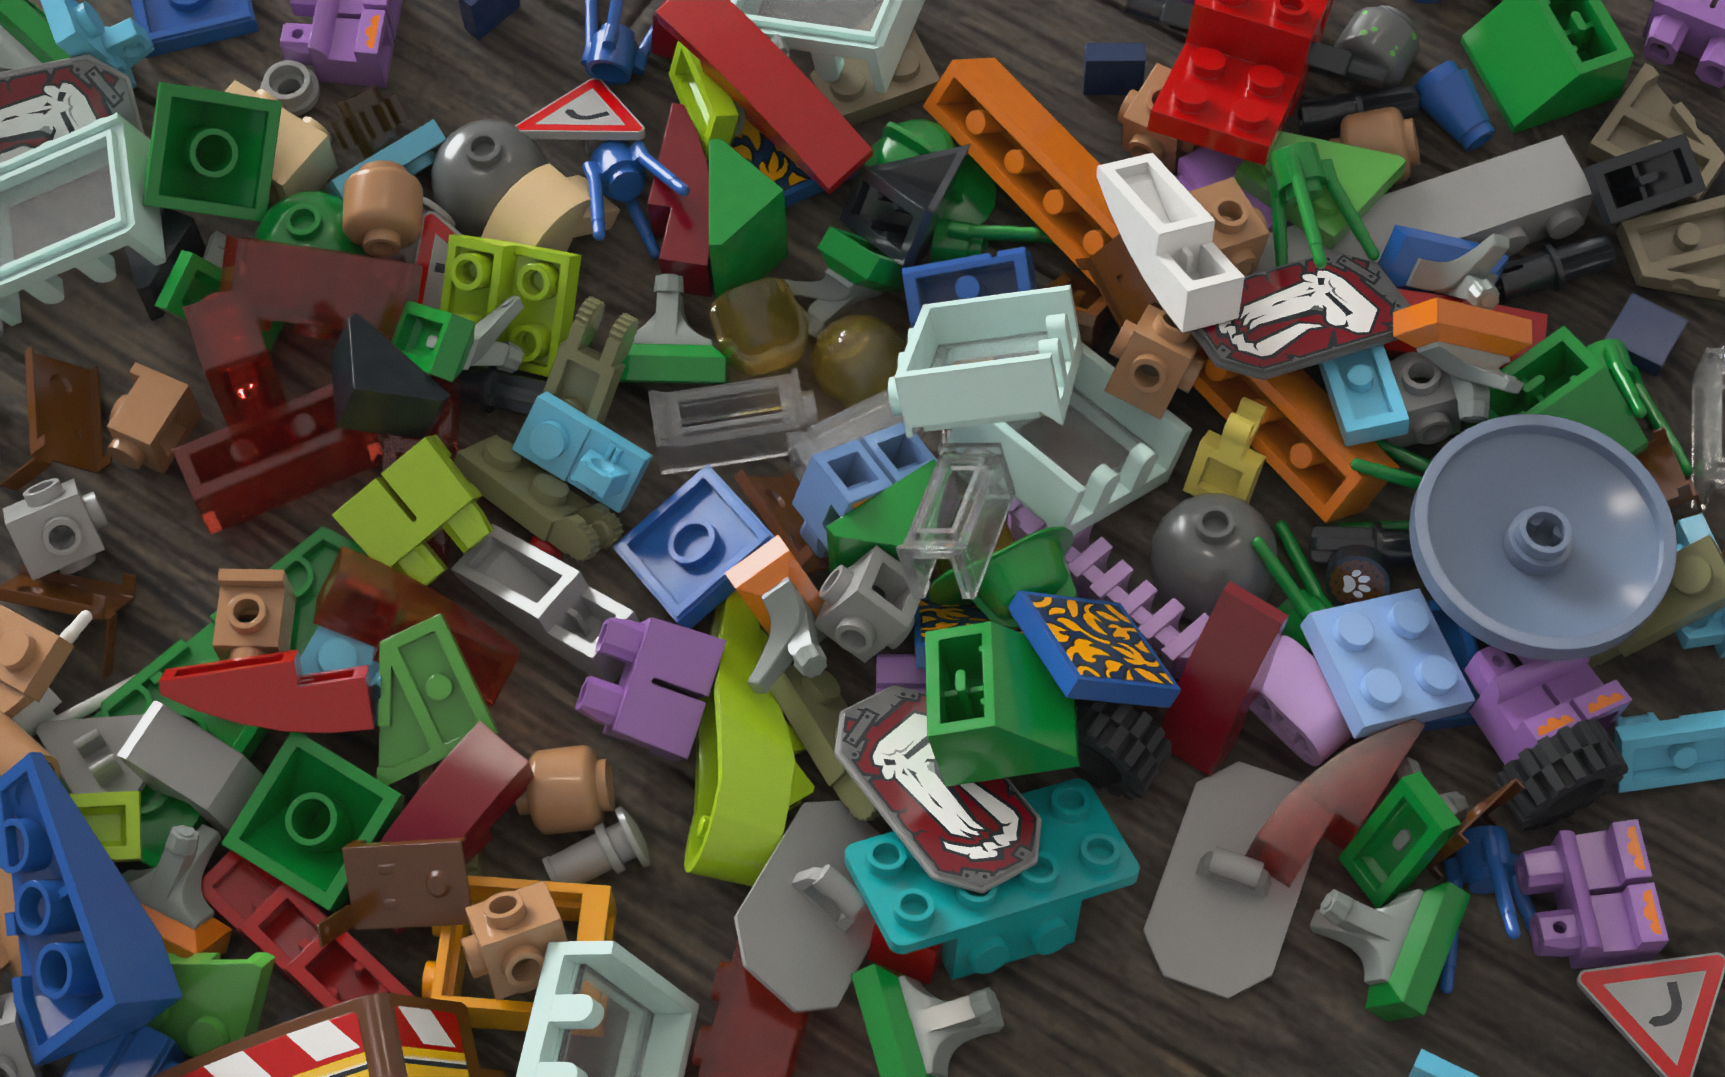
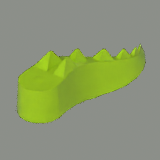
M735 590L715 608L709 630V635L727 641L709 696L697 699L706 702L695 736L694 814L687 839L684 868L686 873L753 887L783 837L788 812L799 805L804 798L812 794L815 786L795 762L794 755L805 751L806 748L795 730L785 720L783 712L770 690L766 694L755 693L748 684V680L764 651L769 637L760 628L759 620L737 590Z

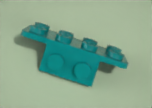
M1080 778L1021 794L1041 818L1038 862L1031 868L983 894L932 880L894 831L848 845L844 858L845 866L862 894L889 948L897 954H907L943 943L941 961L952 980L974 973H990L1006 963L1035 954H1051L1060 950L1065 945L1073 943L1075 941L1082 900L1134 884L1138 879L1140 865L1091 785L1086 780Z

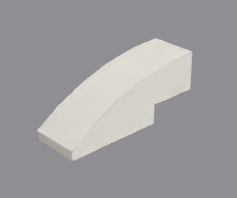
M1153 153L1097 166L1096 177L1125 246L1143 279L1180 331L1184 333L1238 319L1245 277L1212 242L1215 226L1213 217Z

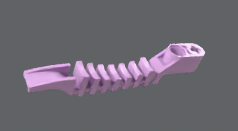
M955 448V450L962 455V453L957 448ZM991 479L1001 491L1007 506L1008 521L1006 534L1009 537L1018 541L1033 532L1048 528L1043 520ZM1093 525L1074 535V542L1065 555V559L1077 590V598L1121 603L1152 649L1162 653L1160 660L1173 679H1180L1209 616L1203 613L1184 631L1180 632L1178 624L1185 610L1184 606L1175 598H1172L1153 614L1151 612V605L1158 590L1146 579L1129 594L1127 585L1133 569L1122 559L1109 571L1107 570V559L1113 547L1102 536L1092 545L1089 544V536ZM1282 635L1263 689L1252 702L1249 709L1296 755L1306 763L1318 767L1348 741L1352 734L1316 659L1297 641Z

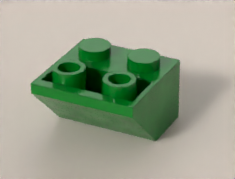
M1504 0L1463 34L1460 42L1512 134L1619 98L1634 58L1632 51L1601 0Z
M1562 326L1500 370L1524 383L1518 394L1488 387L1490 392L1488 420L1518 414L1555 416L1581 423L1603 433L1626 448L1633 456H1637L1648 448L1647 438L1606 367L1565 326ZM1465 422L1466 429L1479 424Z
M992 621L925 632L927 738L946 787L1080 766L1076 699L1065 697L1024 634Z

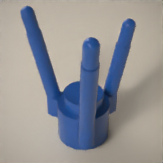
M585 0V48L581 64L585 66L588 75L592 78L601 79L604 83L610 85L626 84L630 81L632 73L643 75L648 56L651 53L652 26L638 48V44L634 40L635 33L629 27L620 24L624 0H611L607 23L602 25L600 31H598V0Z
M608 140L600 144L594 150L590 161L582 165V169L588 179L589 197L591 198L590 214L593 237L598 241L603 240L605 237L604 193L609 198L625 203L649 255L653 259H657L660 256L661 250L637 199V196L643 191L646 181L644 167L680 196H687L690 189L678 176L650 155L643 141H635L631 145L626 140Z
M1488 825L1465 830L1462 834L1469 843L1456 851L1457 857L1444 861L1447 882H1451L1461 889L1464 883H1468L1470 891L1476 894L1495 893L1507 936L1515 940L1520 937L1521 931L1512 899L1513 895L1526 930L1530 935V919L1536 911L1530 896L1523 895L1519 890L1515 873V862L1518 856L1511 854L1506 829ZM1459 928L1441 971L1440 990L1444 994H1450L1454 987Z

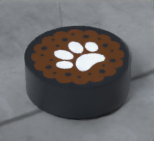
M1359 544L1343 547L1335 552L1328 562L1325 577L1326 591L1330 598L1339 606L1387 596L1390 591L1392 577L1390 563L1380 551L1373 547Z

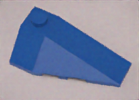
M29 752L0 777V868L6 873H12L15 912L4 913L7 936H18L22 976L11 978L14 1004L34 1064L42 1065L142 1028L180 1000L182 994L161 934L41 752Z

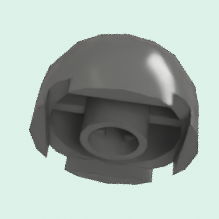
M484 119L467 123L452 132L435 154L431 170V185L435 203L453 218L456 224L455 229L462 235L481 237L492 212L503 196L526 174L547 164L546 156L534 139H530L527 135L520 132L518 127L506 121Z
M1203 493L1180 502L1162 517L1150 545V575L1155 583V588L1158 590L1156 594L1163 604H1167L1172 598H1175L1185 607L1181 617L1192 621L1198 619L1203 613L1210 617L1222 591L1231 581L1266 602L1276 580L1252 546L1253 539L1261 537L1274 555L1277 556L1275 535L1265 517L1244 500L1224 493Z

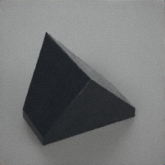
M971 144L871 167L862 165L858 170L839 220L900 266L905 268L916 266L928 253L938 220L942 218Z

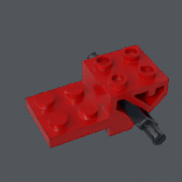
M1127 0L1125 14L1127 15L1130 14L1157 22L1165 29L1187 35L1186 43L1151 109L1147 130L1265 166L1288 115L1292 116L1308 78V72L1341 82H1346V80L1353 81L1382 91L1389 66L1353 57L1352 52L1320 43L1334 0H1195L1194 5L1179 0Z

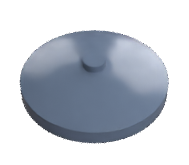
M1518 414L1497 417L1466 429L1449 441L1433 458L1414 495L1410 511L1409 537L1412 556L1425 587L1436 603L1455 623L1472 636L1497 649L1521 657L1550 661L1575 660L1603 653L1620 645L1633 636L1654 613L1669 588L1675 569L1677 555L1675 525L1667 500L1652 475L1635 456L1612 438L1591 427L1565 418L1539 414Z

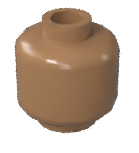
M1395 107L1349 114L1341 121L1340 137L1329 139L1331 142L1399 155L1407 160L1403 175L1393 185L1406 182L1410 178L1412 166L1421 165L1414 119H1404L1402 113Z
M372 161L364 164L359 171L354 172L345 181L342 229L347 238L354 244L362 247L366 253L377 257L393 256L399 253L400 249L412 245L421 236L423 187L418 179L410 174L404 166L392 161Z
M578 745L538 750L530 756L529 763L534 778L528 784L527 790L516 800V806L520 815H531L532 822L540 833L553 835L594 830L596 825L603 822L605 812L614 811L615 788L610 762L608 759L599 760L597 753L590 746Z

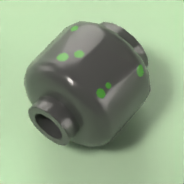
M1381 5L1358 10L1333 47L1352 52L1353 57L1389 66L1388 75L1383 89L1397 87L1419 54L1420 43L1412 20L1404 12L1391 6ZM1349 80L1343 82L1349 89L1351 87H1358L1360 92L1378 90Z

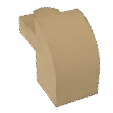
M550 163L532 170L515 183L503 196L492 212L481 238L515 242L567 252L573 238L593 233L588 179L580 175L565 177ZM603 195L605 230L612 228L620 209Z

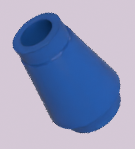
M1450 60L1433 68L1416 83L1415 89L1420 97L1418 100L1419 107L1458 144H1461L1467 153L1481 147L1496 134V130L1490 123L1491 120L1468 69H1459L1456 63Z

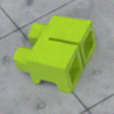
M437 435L424 437L381 473L382 477L375 478L332 514L335 520L383 573L394 569L402 579L418 592L429 586L448 569L427 543L437 533L444 529L465 554L494 531L483 510L476 503L483 495L461 473L450 458L452 454Z

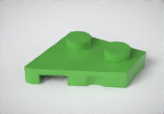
M1283 131L1280 132L1271 151L1272 154L1282 147L1298 142L1308 141L1316 143L1321 160L1332 159L1337 178L1360 218L1403 175L1407 161L1395 154ZM1244 160L1236 168L1234 179L1241 188L1272 209L1271 198L1266 184V179L1273 176L1269 160H1267L1265 166ZM1322 185L1324 194L1312 201L1323 245L1332 250L1351 229L1325 185ZM1285 198L1286 219L1305 232L1298 205H1289Z
M439 613L380 641L379 674L381 676V689L378 700V726H380L379 767H377V779L390 785L446 758L479 721L484 723L495 734L499 733L443 613Z
M256 952L248 959L221 960L220 953H195L187 958L179 957L174 953H167L182 998L147 1023L146 1026L169 1036L176 1041L184 1053L192 1057L199 1056L257 1032L276 956L267 952Z

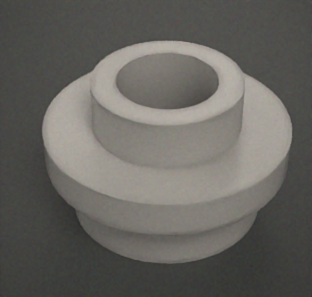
M293 60L280 61L272 65L266 71L260 89L269 92L278 101H282L284 109L297 117L310 111L316 105L320 96V85L316 75L302 63ZM297 90L294 93L284 95L288 91Z

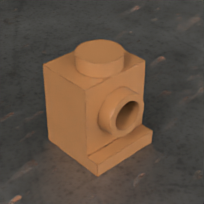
M135 362L129 371L134 381V386L128 395H122L116 401L110 413L107 428L113 440L108 446L107 451L115 460L129 468L140 469L144 465L164 474L202 416V413L188 384Z
M219 569L218 582L220 584L212 644L219 660L223 661L289 651L296 596L285 570ZM242 620H253L247 623L242 622Z

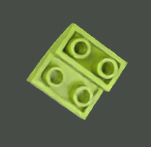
M458 234L449 235L440 310L453 313L477 324L510 296L520 297L524 308L496 340L503 343L508 340L522 348V362L517 370L549 377L560 343L567 340L573 324L582 255L496 239Z

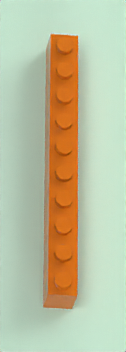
M996 58L952 60L923 107L960 146L971 144L968 154L1078 267L1076 259L1090 258L1120 234L1096 177L1097 166L1101 164ZM1082 270V272L1095 284L1089 271ZM1199 344L1195 354L1206 359L1193 384L1194 388L1226 421L1231 412L1236 414L1243 397L1267 407L1251 446L1256 452L1266 456L1265 461L1325 523L1364 512L1388 482L1354 471L1350 466L1353 459L1359 458L1395 469L1400 468L1374 441L1345 447L1328 394L1303 369L1267 380H1260L1217 368Z

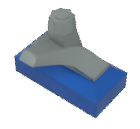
M1395 225L1378 265L1397 289L1466 299L1472 306L1493 310L1499 303L1500 295L1495 286L1509 259L1505 255L1510 246L1509 237L1492 234L1482 243Z

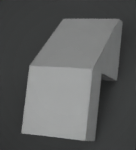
M156 701L152 703L117 754L152 790L189 803L223 837H226L264 776L243 754L166 705Z

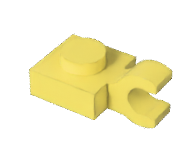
M1243 397L1236 414L1231 412L1222 435L1208 430L1199 443L1183 491L1193 496L1203 493H1224L1242 499L1249 504L1266 456L1249 448L1262 423L1267 407Z

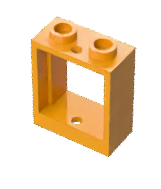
M467 875L472 905L486 901L497 893L514 891L540 882L539 880ZM544 881L563 921L579 922L576 941H613L617 906L611 886ZM470 924L432 926L433 936L440 937L436 961L428 960L424 967L422 997L462 1002L468 1010L472 1028L527 1032L534 1002L496 1001V999L461 997L466 957L460 939L470 936ZM580 980L577 994L589 995L605 1009L606 997L583 980ZM603 1019L593 1029H569L568 1035L601 1037Z

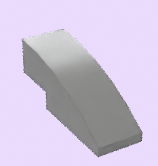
M491 524L494 531L458 560L451 568L454 575L484 601L545 647L586 674L614 684L622 674L625 663L596 653V643L606 619L618 618L639 623L640 621L635 612L589 587L579 570L502 528Z

